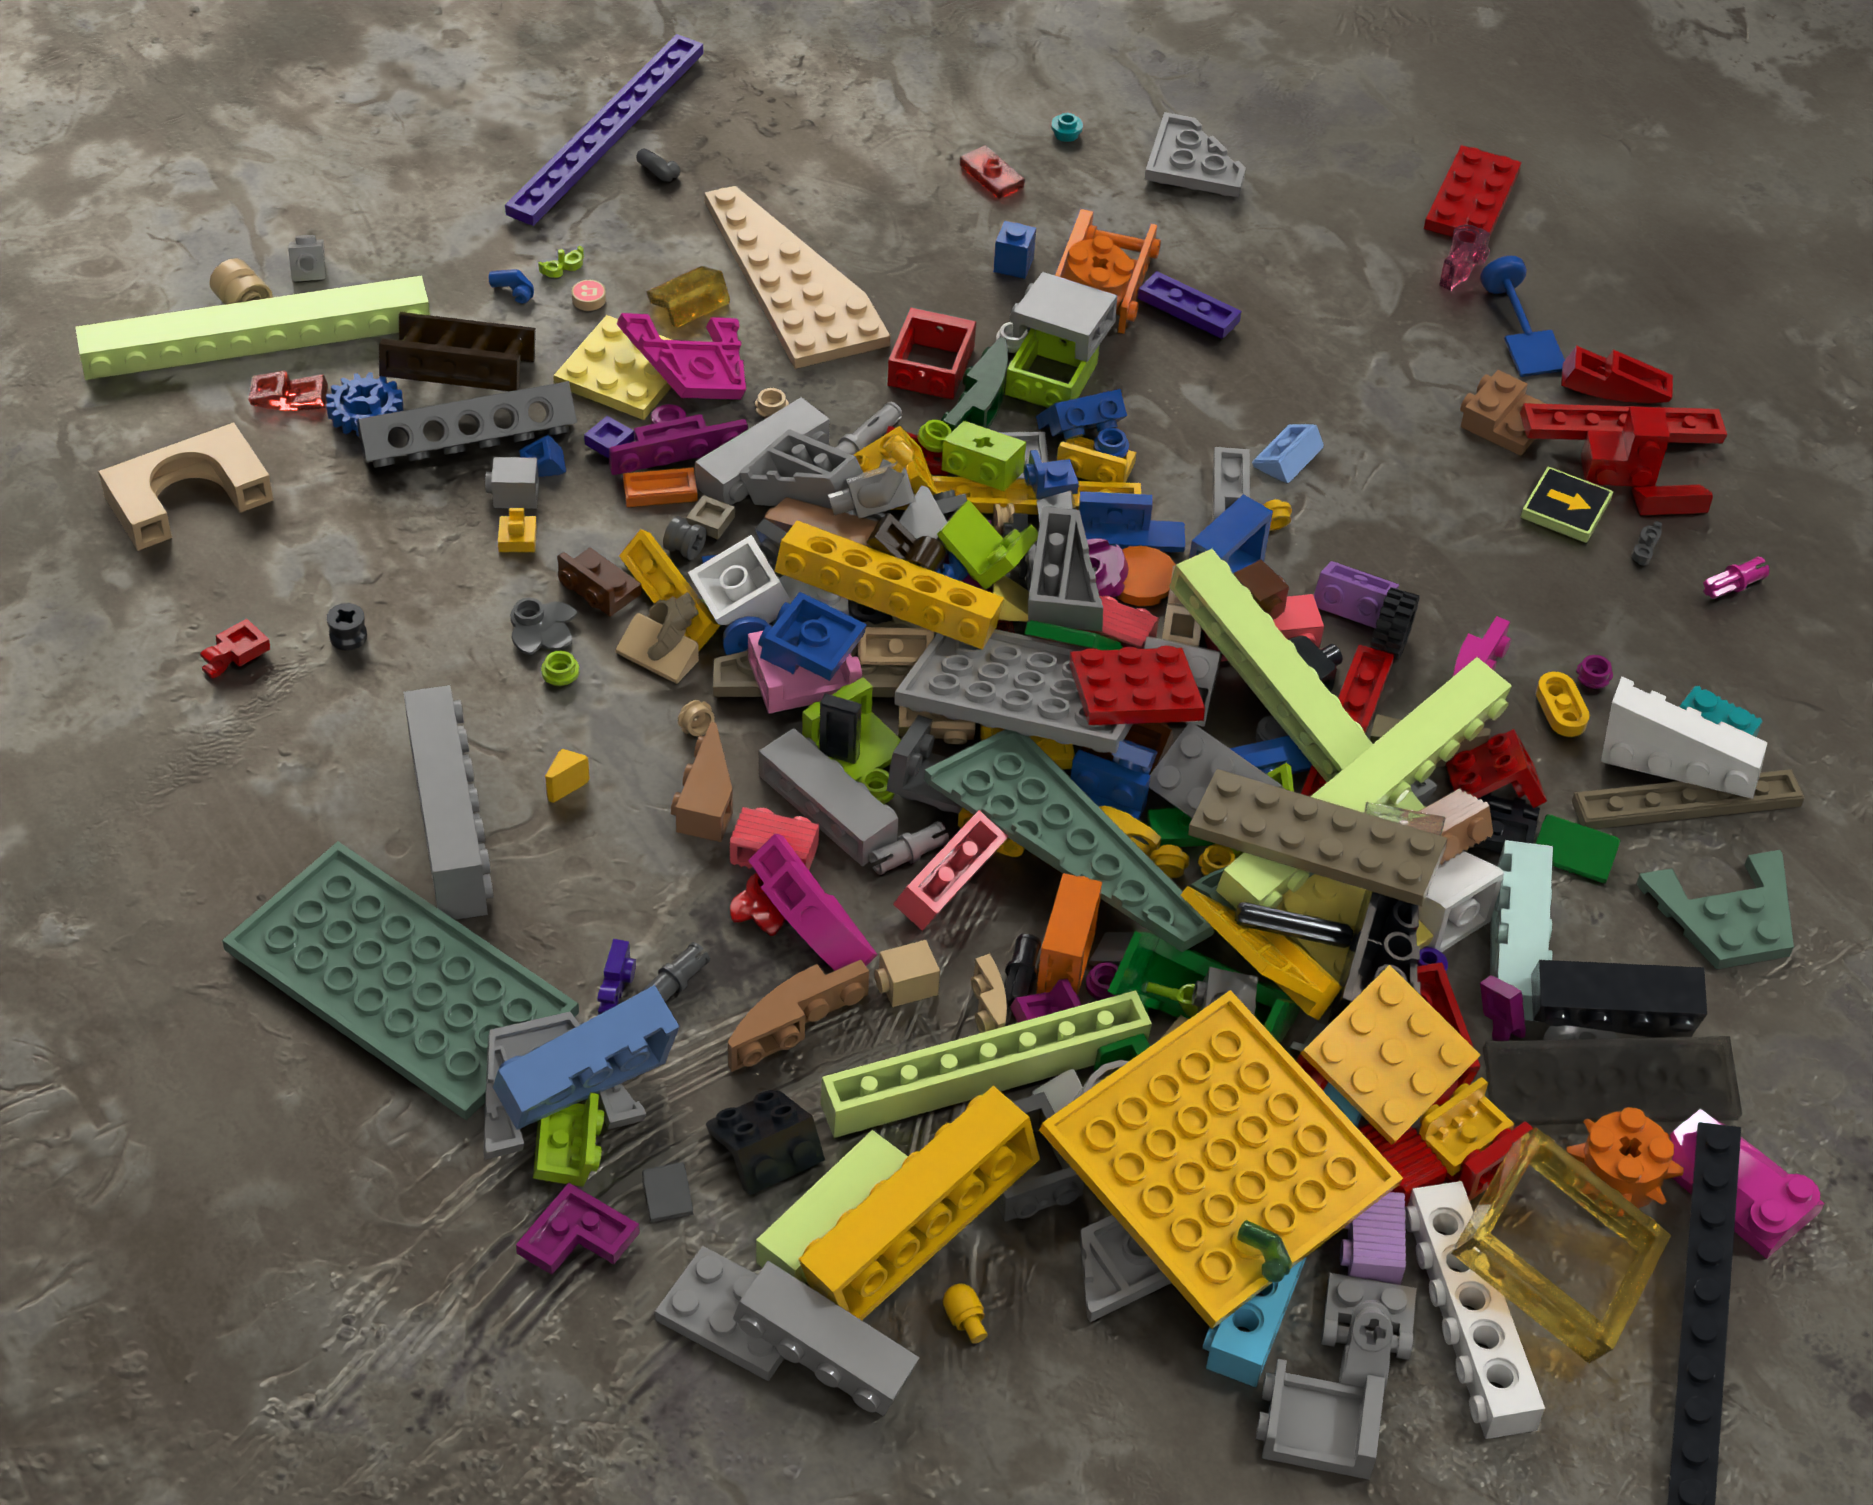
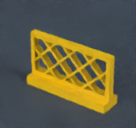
M1189 886L1180 895L1260 974L1273 980L1309 1016L1319 1020L1342 989V986L1289 936L1239 926L1235 921L1236 911Z

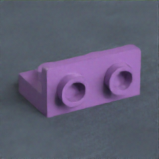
M1331 561L1320 573L1314 599L1319 609L1376 628V622L1390 587L1398 589L1399 584Z

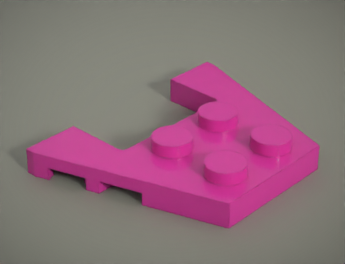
M621 313L617 321L618 327L681 398L742 399L746 391L743 360H740L739 356L741 341H738L737 337L739 329L737 318L711 317L706 328L713 342L661 339L649 314Z

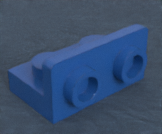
M1078 750L1072 762L1071 779L1098 807L1110 806L1129 813L1139 820L1147 804L1151 776Z

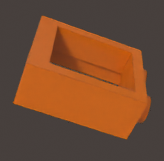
M1062 874L1041 947L1036 994L1050 992L1058 980L1068 979L1074 992L1079 995L1096 933L1102 890L1101 881L1092 880L1085 876Z

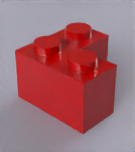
M1629 406L1622 432L1587 430L1581 452L1585 481L1596 485L1655 486L1670 439L1665 408Z

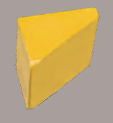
M561 749L545 775L549 802L554 803L589 781V762L587 756Z

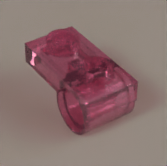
M1460 225L1455 228L1449 255L1444 260L1440 286L1449 291L1452 290L1460 281H1466L1474 268L1478 265L1482 266L1486 262L1490 254L1488 244L1491 233L1472 225Z

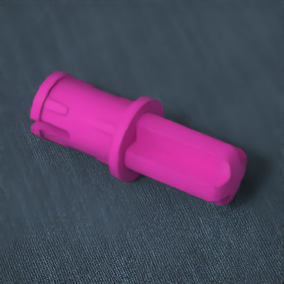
M1755 557L1751 561L1739 566L1732 564L1727 566L1725 572L1706 579L1703 582L1705 588L1703 592L1712 599L1732 591L1741 592L1745 590L1748 584L1767 578L1769 566L1767 564L1761 568H1756V566L1766 562L1762 557Z

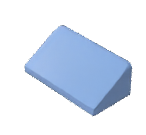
M1289 424L1252 462L1253 467L1282 482L1289 483L1324 446L1317 425Z

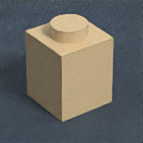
M927 940L880 952L879 969H876L874 972L875 981L881 994L886 992L892 1007L938 995L940 969Z

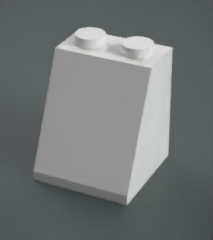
M1462 851L1461 855L1457 853L1455 858H1451L1449 862L1445 860L1443 865L1439 864L1422 907L1418 906L1419 920L1434 936L1431 943L1426 947H1432L1443 952L1489 923L1505 872L1499 867L1465 851Z

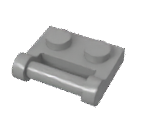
M1330 1273L1327 1281L1321 1345L1334 1347L1335 1342L1347 1344L1349 1327L1338 1325V1322L1350 1324L1353 1310L1364 1301H1377L1388 1309L1391 1315L1393 1332H1397V1335L1392 1337L1390 1352L1396 1353V1358L1409 1360L1413 1345L1417 1288ZM1370 1319L1369 1325L1365 1327L1375 1328V1326H1379V1322L1377 1319Z

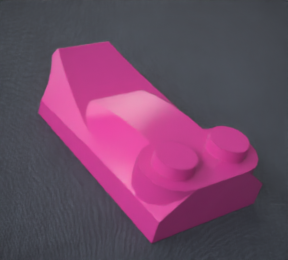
M1702 1109L1693 1114L1670 1135L1671 1141L1674 1144L1672 1161L1684 1168L1683 1175L1673 1179L1691 1195L1698 1122L1725 1125ZM1741 1137L1734 1232L1767 1259L1821 1212L1825 1203L1820 1200L1819 1188L1813 1180L1800 1174H1788Z

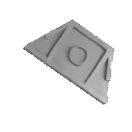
M1113 1215L1081 1229L1080 1248L1086 1313L1090 1322L1171 1283Z

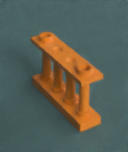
M1081 209L1055 276L1060 277L1067 253L1072 245L1082 240L1094 239L1098 235L1109 237L1113 244L1119 248L1141 252L1138 260L1132 259L1135 265L1133 275L1129 281L1123 302H1121L1119 309L1116 311V315H1120L1118 333L1124 334L1128 322H1134L1136 319L1139 302L1136 301L1138 290L1142 286L1151 258L1157 259L1161 240L1156 239L1157 225H1150L1144 240L1097 230V226L1092 225L1093 211Z

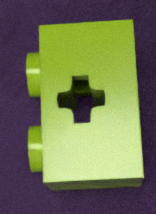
M963 421L943 440L942 470L1005 491L1024 472L1026 441Z

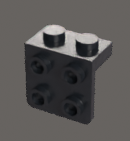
M768 1090L761 1092L752 1101L744 1105L720 1111L715 1118L706 1123L708 1132L733 1153L743 1190L749 1195L825 1161L813 1116L781 1091Z

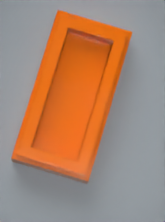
M694 468L623 473L626 507L698 501Z

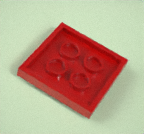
M1165 645L1152 649L1124 647L1120 650L1088 648L1083 651H1070L1069 665L1088 725L1204 721L1205 706L1182 647L1176 648Z

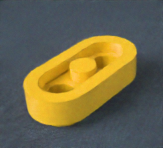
M1548 672L1542 675L1536 689V697L1551 728L1558 734L1566 737L1581 735L1586 730L1590 714L1575 682L1571 677L1561 672Z

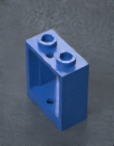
M1243 494L1192 540L1189 559L1213 549L1221 560L1227 562L1232 573L1259 560L1264 562L1273 511Z

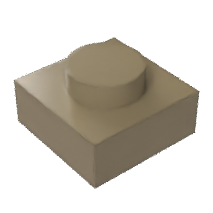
M703 495L686 519L688 524L692 526L699 524L705 527L707 536L719 539L735 518V507Z

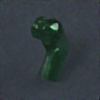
M1244 1221L1239 1229L1237 1239L1261 1251L1265 1260L1261 1267L1264 1278L1274 1283L1282 1281L1284 1275L1290 1273L1292 1265L1282 1238L1278 1234L1251 1221Z

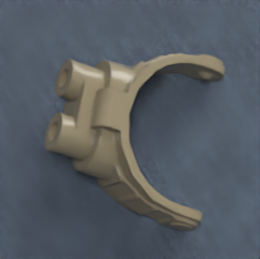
M688 592L677 599L673 596L667 601L659 600L649 609L650 614L646 617L663 625L657 636L658 642L648 649V657L651 660H659L672 651L682 640L686 628L691 625V619L699 614L694 606L696 604Z

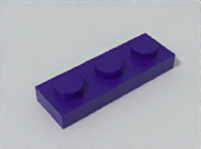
M1158 271L1138 290V299L1221 339L1240 322L1242 311Z

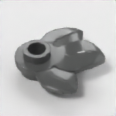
M523 598L517 601L510 614L511 623L515 627L512 632L514 645L527 655L534 654L541 646L550 651H561L571 647L572 635L566 623L576 617L577 611L568 604L557 601L542 604L535 598Z

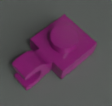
M1491 975L1480 982L1483 1014L1493 1020V1041L1508 1049L1510 1047L1509 1037L1511 1033L1521 1039L1526 1034L1522 991Z

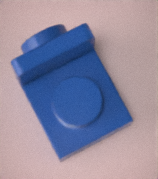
M1030 450L1029 464L1024 465V479L1027 486L1032 485L1036 499L1046 498L1070 490L1072 494H1078L1079 482L1070 459L1042 463L1038 450Z
M1124 739L1119 742L1116 754L1112 753L1114 756L1112 762L1149 775L1158 751Z

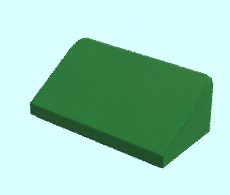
M1547 814L1536 844L1553 846L1552 866L1606 884L1621 840L1616 836Z

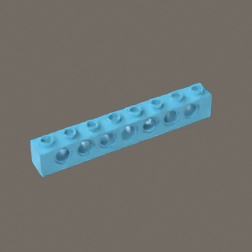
M1328 1082L1323 1091L1348 1119L1358 1127L1362 1115ZM1307 1257L1262 1290L1260 1293L1265 1296L1253 1297L1222 1321L1219 1326L1213 1329L1209 1327L1203 1344V1349L1210 1351L1206 1369L1257 1387ZM1236 1327H1245L1251 1332H1243Z

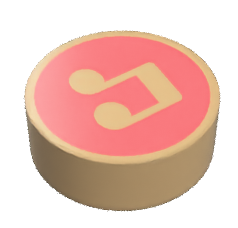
M583 280L576 283L572 287V302L574 306L584 311H594L601 308L606 302L604 285L595 280Z

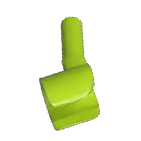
M1152 982L1147 984V992L1178 1001L1187 1016L1193 1017L1197 1014L1198 1007L1192 1005L1194 984H1186L1180 989L1169 988Z

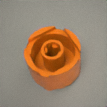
M1098 235L1094 239L1082 240L1070 247L1060 277L1117 295V311L1123 301L1135 265L1133 260L1122 249L1114 245L1109 237Z

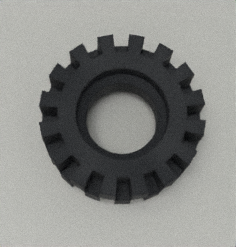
M1390 587L1376 622L1370 648L1394 654V658L1397 659L1401 657L1416 616L1415 613L1420 599L1419 595Z

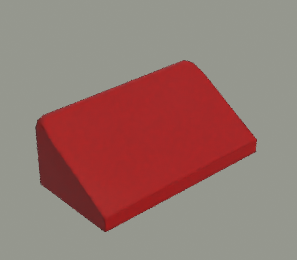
M1701 484L1632 487V494L1640 515L1708 513L1713 500L1712 492Z

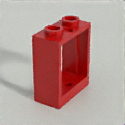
M910 308L888 360L887 386L954 400L975 347L976 321ZM914 344L958 353L951 370L912 362L907 359Z

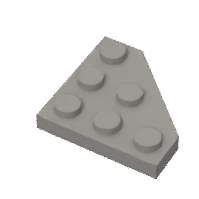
M1164 112L1146 167L1144 180L1239 198L1246 167L1240 161L1234 162L1227 155L1228 150L1214 136L1208 137L1202 131V124L1196 118Z

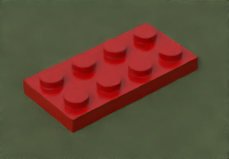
M1461 145L1425 219L1424 229L1486 247L1518 177L1522 162L1507 156H1499L1481 151L1475 147Z

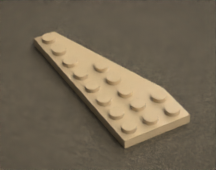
M736 186L705 192V204L795 369L890 346L891 336L870 299L852 281Z

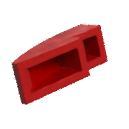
M1576 345L1563 362L1561 386L1603 399L1637 403L1669 402L1672 399L1673 375L1614 349L1605 358Z

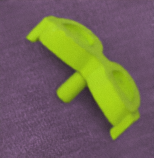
M578 246L577 250H573L566 255L563 249H559L558 260L538 262L539 272L551 278H559L563 275L564 270L576 271L580 269L584 258L583 247Z

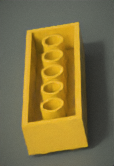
M992 1086L983 1095L973 1098L959 1117L952 1123L943 1125L936 1132L933 1140L920 1151L910 1154L897 1172L888 1180H882L877 1183L862 1203L855 1209H850L842 1214L835 1227L822 1238L813 1240L806 1247L803 1255L798 1259L809 1287L860 1320H863L1040 1160L1030 1117L995 1086Z

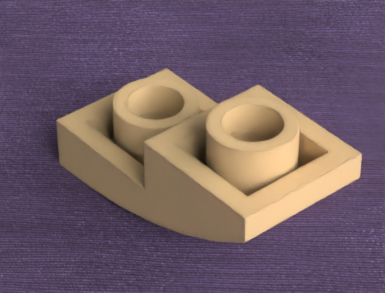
M989 953L975 959L974 977L971 978L973 992L979 999L978 1012L975 1013V1022L980 1033L1005 1027L1007 1003L1005 988L999 970Z

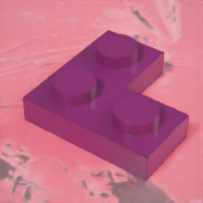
M568 1183L517 1242L516 1252L551 1275L578 1244L615 1264L639 1235V1224Z

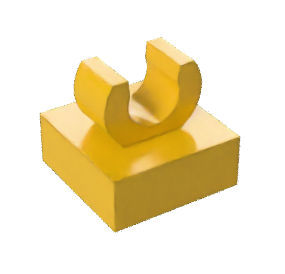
M509 508V516H500L498 532L499 552H535L536 516H525L524 508Z

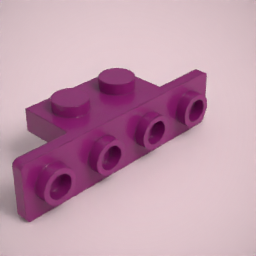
M702 414L636 427L634 428L635 442L609 448V469L612 475L659 465L664 466L687 459L701 458L748 430V424L745 419L707 427Z

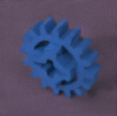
M371 372L367 374L366 378H361L358 373H355L354 379L351 381L343 377L341 378L342 386L332 385V394H326L328 419H332L333 426L335 428L342 426L343 433L345 434L356 430L358 437L357 419L404 411L402 391L397 390V383L395 381L387 383L386 377L383 376L374 379Z

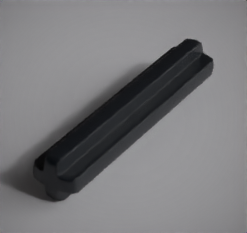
M1239 903L1235 912V921L1239 926L1341 948L1349 947L1353 937V929L1348 924L1251 903Z

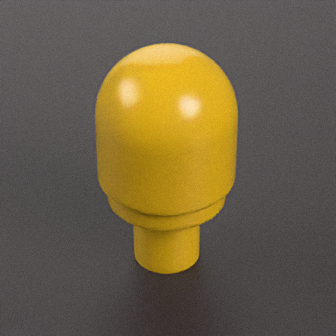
M962 1283L949 1287L943 1296V1306L952 1325L956 1326L960 1331L965 1330L973 1344L983 1341L988 1334L981 1323L985 1317L984 1307L976 1292L969 1285Z

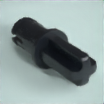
M1021 934L1017 937L1012 961H1009L1005 967L1007 979L1004 988L1008 1008H1010L1016 997L1028 995L1030 984L1037 977L1035 964L1042 943L1038 937L1032 934Z

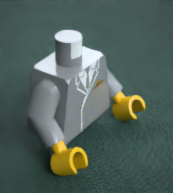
M892 435L884 444L883 448L889 453L890 457L888 460L883 459L879 468L847 478L848 489L828 494L834 516L855 509L858 518H863L916 502L906 471V466L913 459L915 452L900 435Z

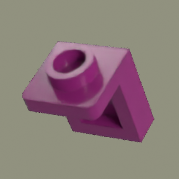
M1060 979L1050 992L1016 997L1010 1008L1019 1023L1081 1006V1003L1069 980Z

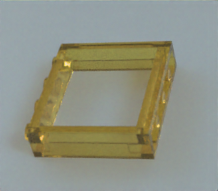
M1534 1127L1512 1144L1451 1254L1590 1364L1614 1349L1671 1234L1659 1226L1653 1218L1644 1214L1624 1198L1618 1190L1609 1186L1590 1171L1584 1163L1575 1159L1555 1143L1550 1136ZM1528 1165L1541 1173L1638 1251L1602 1322L1491 1234Z

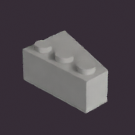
M788 429L738 473L742 481L746 483V489L754 505L777 506L785 497L832 509L828 494L848 489L846 479L862 474L863 471L856 456Z
M1042 506L1028 599V621L1033 620L1067 628L1102 632L1103 605L1096 585V576L1089 556V547L1080 511Z

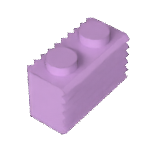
M1388 1193L1343 1228L1348 1229V1240L1342 1239L1340 1265L1348 1266V1276L1397 1285L1401 1284L1406 1268L1404 1193Z

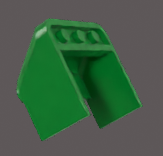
M1135 931L1108 992L1114 995H1121L1136 990L1147 1014L1151 1007L1162 1010L1177 1018L1182 1015L1190 1019L1191 1017L1184 1013L1178 1001L1147 992V984L1152 982L1169 988L1180 989L1186 984L1195 985L1196 981L1202 982L1209 967L1236 973L1241 972L1191 948L1181 952L1153 933ZM1258 981L1254 1016L1281 1044L1301 1008L1286 993Z

